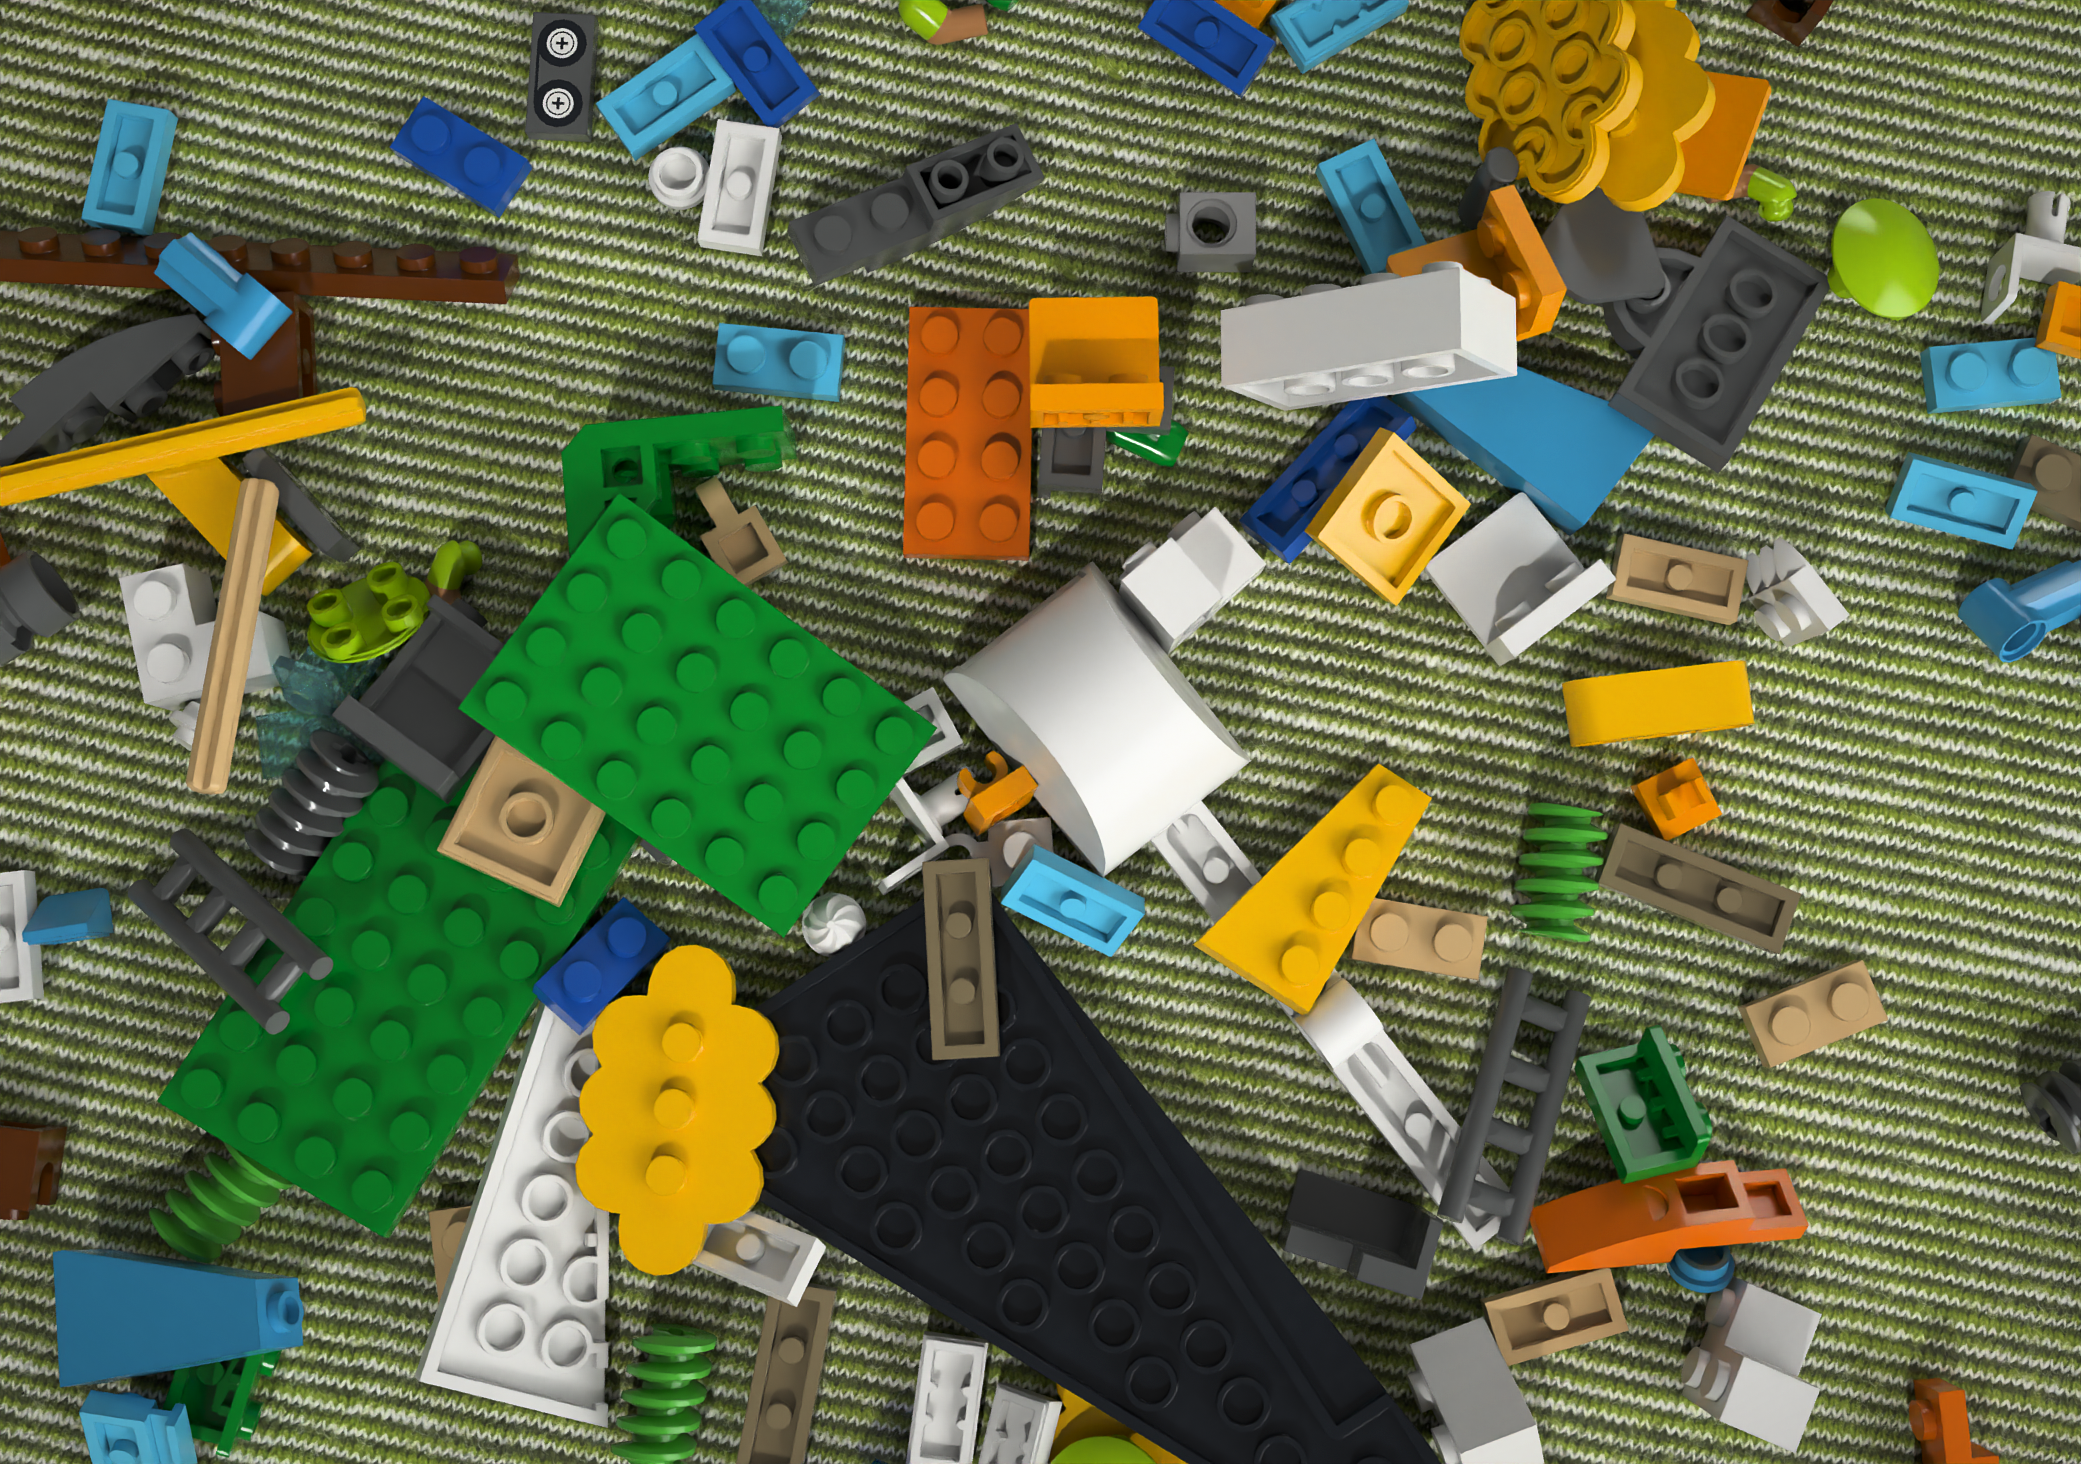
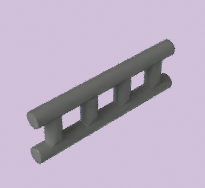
M184 828L176 831L170 838L169 844L179 855V858L156 886L146 879L134 882L128 889V898L269 1034H277L283 1031L290 1021V1015L279 1005V1002L304 972L314 980L326 977L333 968V960L190 829ZM200 874L213 886V889L191 916L187 918L174 904ZM232 906H234L248 921L222 951L208 936ZM269 938L284 954L258 985L243 969Z
M1509 967L1437 1216L1452 1222L1463 1223L1467 1205L1502 1217L1496 1238L1513 1245L1522 1246L1591 997L1579 991L1567 990L1562 1007L1553 1005L1528 995L1533 979L1532 973L1523 969ZM1521 1019L1554 1032L1544 1068L1511 1056ZM1503 1080L1537 1093L1527 1130L1493 1117ZM1486 1142L1519 1154L1509 1192L1475 1180Z

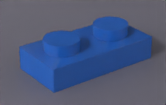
M727 0L693 27L766 127L779 128L821 95L752 0Z
M1154 0L1138 25V29L1241 99L1276 47L1274 40L1214 0Z
M425 96L422 97L390 145L391 150L396 156L499 219L533 168L528 159Z
M623 897L534 984L532 992L580 1036L597 1019L605 1007L615 1001L668 947L671 938Z

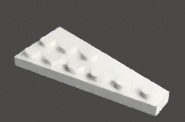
M540 1001L414 1377L420 1382L608 1428V1404L605 1403V1368H608V1342L605 1341V1300L609 1298V1212L596 1208L584 1198L576 1182L575 1167L580 1149L593 1135L580 1114L579 1097L584 1083L595 1071L602 1067L593 1050L592 1032L596 1020L579 1036Z

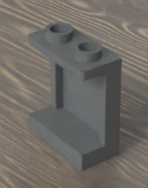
M433 594L426 603L430 610L429 617L359 702L348 694L332 716L348 732L442 801L449 804L480 766L495 737V734L459 710L458 707L511 636L508 635L503 642H500L483 629L488 621L468 603L460 598H456L450 605L436 594Z

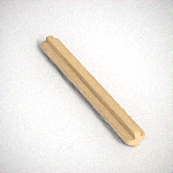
M246 478L240 484L186 776L187 787L191 788L192 791L202 794H223L227 788L279 499V490L275 483L265 479Z

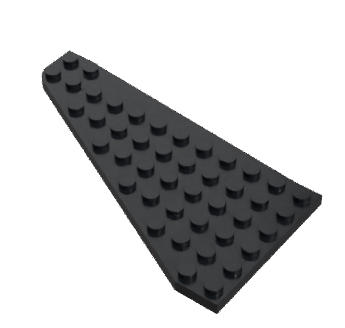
M992 889L1000 1056L932 1060L924 898L754 1008L771 1021L779 1041V1055L775 1068L762 1082L775 1102L777 1119L772 1133L764 1143L754 1150L763 1167L764 1185L759 1201L1188 1464H1442L1429 1443L1012 922Z

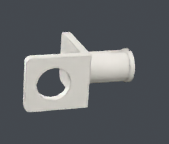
M2053 191L2039 192L2029 197L2026 206L2028 211L2025 234L2015 233L1988 261L1980 319L1982 323L1991 325L2015 301L2018 293L2019 278L2054 285L2058 281L2075 284L2081 278V248L2064 244L2067 215L2071 205L2070 198L2065 194L2061 193L2057 197L2056 208H2052L2055 195ZM2004 275H2005V279H2004V283H2003L2002 289H2001V291H2000V293H1999V295H1998V291H1999V287H2000L2001 281H2002V279H2003V277H2004Z
M966 765L960 767L956 773L921 796L916 792H912L903 777H901L898 783H895L896 785L890 792V795L927 848V851L883 879L878 886L883 895L921 871L922 862L936 861L950 847L942 836L941 828L963 814L970 799L963 794H955L960 791L957 785L959 771L967 768L973 779L976 777Z

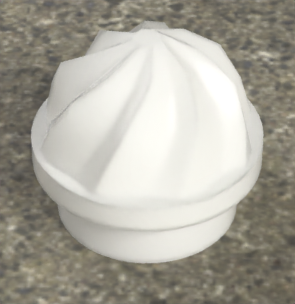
M828 893L819 896L809 904L803 915L802 932L806 942L815 952L823 956L834 957L865 936L866 917L861 906L853 898L840 893Z

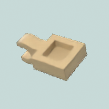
M717 476L694 488L716 526L700 536L715 564L747 587L788 563L755 505L738 514Z

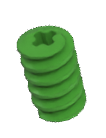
M1540 802L1530 804L1527 809L1528 815L1543 823L1544 826L1526 829L1523 832V839L1538 848L1539 852L1519 856L1518 863L1520 866L1534 873L1535 877L1515 881L1514 889L1531 899L1530 903L1518 904L1510 908V914L1526 924V928L1515 931L1572 942L1590 941L1591 934L1575 926L1574 919L1594 916L1595 909L1580 901L1578 895L1579 893L1599 890L1600 884L1583 875L1582 872L1583 868L1603 865L1604 858L1586 848L1589 842L1607 839L1608 833L1591 824L1592 817L1604 814L1588 809Z
M223 1142L231 1157L227 1160L215 1152H208L204 1156V1162L212 1175L207 1178L195 1170H189L184 1175V1180L192 1194L188 1196L175 1188L169 1189L165 1193V1200L173 1212L169 1215L158 1208L150 1207L149 1216L159 1235L171 1248L196 1262L211 1263L221 1255L222 1244L229 1245L240 1237L241 1226L248 1227L259 1219L260 1207H271L279 1200V1189L287 1190L295 1184Z
M655 1323L651 1325L653 1327L652 1335L632 1338L631 1345L648 1354L647 1361L631 1363L626 1368L627 1373L643 1381L642 1388L623 1390L621 1393V1399L638 1407L637 1414L619 1416L616 1418L615 1423L618 1427L632 1433V1440L611 1444L610 1452L627 1460L630 1464H688L683 1459L694 1454L697 1442L694 1437L686 1432L698 1429L702 1420L700 1412L692 1406L704 1402L707 1394L705 1386L695 1379L708 1376L712 1369L711 1361L700 1353L714 1349L717 1337L705 1330L674 1323Z

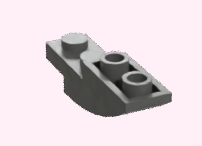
M1015 123L906 166L901 178L789 221L787 232L814 286H817L862 267H865L867 273L872 272L938 242L1017 199L1042 183L1044 175L1018 124Z
M195 314L163 318L129 327L106 336L66 356L36 376L9 398L25 415V418L0 440V467L65 453L75 443L84 442L94 436L103 426L104 417L110 411L132 424L138 418H144L153 414L165 403L168 397L167 392L185 375L199 372L212 360L215 351L211 340V328Z

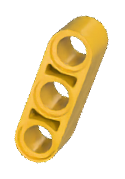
M226 456L147 473L146 475L218 553L227 560L240 484L246 479L245 476ZM277 511L262 588V595L265 597L269 596L314 554L310 546Z
M1743 660L1591 677L1562 683L1571 747L1718 731L1755 724L1746 661Z

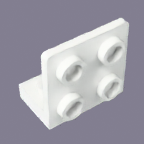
M1523 492L1515 495L1431 559L1424 568L1429 578L1499 667L1518 656L1617 580L1601 559L1585 569L1530 498Z

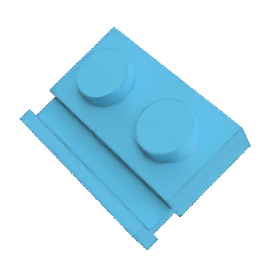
M90 1390L79 1411L92 1464H198L186 1404L175 1403L172 1411L158 1409L156 1400L147 1399L136 1393L123 1392L115 1394Z

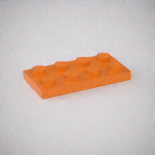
M909 307L904 558L1029 561L1032 455L1029 309Z

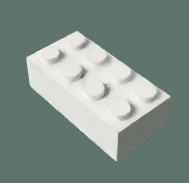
M1441 261L1429 263L1422 267V274L1401 277L1394 273L1369 274L1361 278V285L1346 288L1334 284L1309 285L1302 289V296L1285 299L1271 294L1254 295L1246 298L1245 306L1221 310V387L1284 411L1517 376L1516 298L1491 285L1489 279L1477 277L1463 269V265L1458 262Z

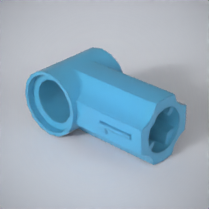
M191 232L180 239H173L159 255V264L154 273L206 316L203 321L250 360L293 313L290 308L247 272L241 275L227 263L223 256Z
M2068 560L2063 561L2012 585H2009L2002 578L1988 580L1979 585L1965 598L1958 610V617L2002 662L2010 663L2019 660L2035 649L2044 639L2047 632L2081 616V560L2074 563Z

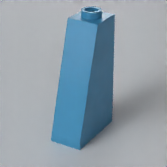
M1517 366V376L1395 394L1392 398L1394 402L1515 495L1520 492L1525 493L1545 518L1569 536L1586 524L1655 435L1608 406V401Z
M112 1249L61 1250L53 1252L60 1387L110 1383L303 1346L302 1321L304 1309L299 1295L297 1277Z

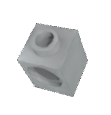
M1180 192L1176 214H1165L1164 231L1165 252H1176V272H1251L1256 256V192ZM1204 222L1214 223L1223 230L1225 238L1218 243H1205L1196 237L1193 228Z

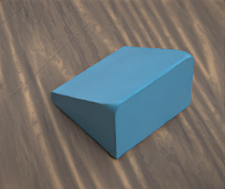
M96 888L46 897L39 904L22 932L23 942H28V945H57L110 936L109 933H114L108 890Z

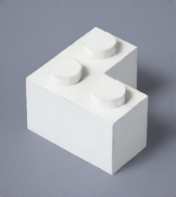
M1216 507L1203 518L1193 511L1168 533V540L1157 549L1150 541L1135 552L1122 566L1124 572L1119 577L1122 580L1119 595L1167 655L1258 577L1266 565L1264 560Z
M181 563L119 578L144 703L171 711L184 709L190 701L200 704L217 614L210 575ZM258 611L244 694L296 682L284 621L261 611Z
M1733 1276L1728 1286L1720 1291L1713 1292L1709 1298L1705 1311V1320L1709 1325L1700 1347H1693L1686 1357L1681 1373V1381L1685 1384L1681 1395L1717 1420L1796 1453L1820 1391L1819 1388L1801 1379L1798 1375L1822 1314Z
M1484 1317L1410 1344L1416 1371L1406 1374L1407 1380L1420 1412L1423 1413L1432 1409L1439 1426L1431 1428V1432L1443 1461L1442 1464H1544L1537 1424Z

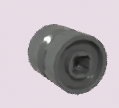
M30 549L0 567V667L30 650L35 645V634L49 638L81 616L76 599L61 576L42 556Z

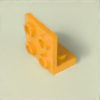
M1705 71L1714 85L1715 105L1712 115L1704 126L1680 143L1684 153L1685 170L1681 183L1674 192L1727 201L1733 197L1772 89L1769 81L1766 79Z
M1514 184L1490 191L1482 219L1477 224V229L1396 253L1387 258L1385 266L1387 272L1398 274L1401 277L1422 274V267L1429 263L1451 261L1461 263L1463 269L1477 277L1489 279L1491 285L1516 298V342L1551 331L1567 291Z
M1155 297L1032 298L1029 301L1030 428L1160 426L1164 411V384L1159 381L1158 300Z

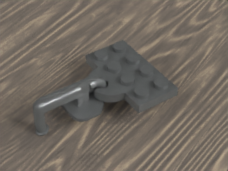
M1500 146L1494 147L1486 154L1485 161L1475 172L1459 203L1457 210L1459 218L1471 230L1477 229V224L1482 219L1490 191L1499 189L1502 184L1511 183L1518 175L1519 164L1517 158L1509 149ZM1595 187L1593 191L1581 200L1569 204L1563 203L1546 230L1535 223L1534 225L1567 288L1565 295L1581 304H1594L1603 307L1605 324L1614 340L1635 359L1608 406L1719 473L1729 462L1828 293L1830 286L1827 275L1728 215L1725 216L1701 255L1696 257L1679 249L1655 248L1644 215L1641 212L1624 211L1616 207L1599 187Z

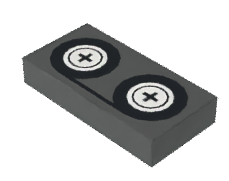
M533 12L525 132L530 140L591 142L599 22L595 15Z
M264 447L253 449L242 458L245 462L243 465L254 478L265 479L275 483L279 490L278 504L322 553L338 562L342 561L345 563L361 549L278 456Z

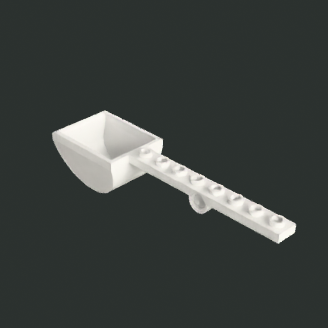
M1093 561L1083 567L1077 576L961 666L957 665L942 678L1013 771L1023 765L1038 785L1033 796L1094 874L1105 877L1150 841L1214 923L1247 890L1262 878L1201 801L1251 761L1250 758ZM1335 968L1312 1008L1306 1014L1300 1015L1274 998L1439 1207L1461 1133V1127L1384 1032L1382 1023L1352 985L1339 975ZM1482 1155L1475 1180L1509 1192L1510 1189ZM1467 1205L1463 1223L1450 1222L1467 1244L1476 1250L1498 1232L1502 1217Z

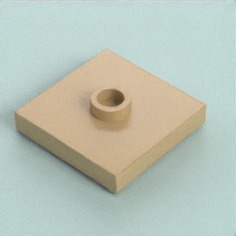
M495 735L437 851L448 858L560 907L606 812Z

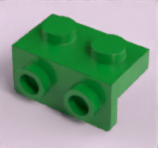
M1661 1025L1646 1027L1640 1042L1637 1044L1578 1058L1574 1070L1622 1184L1697 1166L1712 1136L1711 1120L1705 1106L1700 1101H1694L1685 1080L1686 1067L1683 1056L1675 1044H1669Z
M282 1350L175 1370L162 1410L172 1411L175 1403L186 1404L192 1438L218 1444L215 1454L229 1458L240 1439L250 1442L253 1438L264 1406L263 1401L253 1398L261 1375L273 1376Z

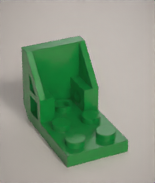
M782 405L585 424L561 452L569 556H572L618 493H621L671 530L677 521L673 471L681 470L684 477L702 478L719 474V466L744 464L747 471L762 472L783 467L782 460L797 459L795 433Z

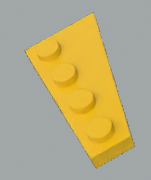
M1378 763L1193 945L1300 1015L1308 1013L1432 797Z

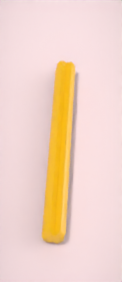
M348 387L0 467V506H8L361 425L366 421V405L360 391L355 387Z

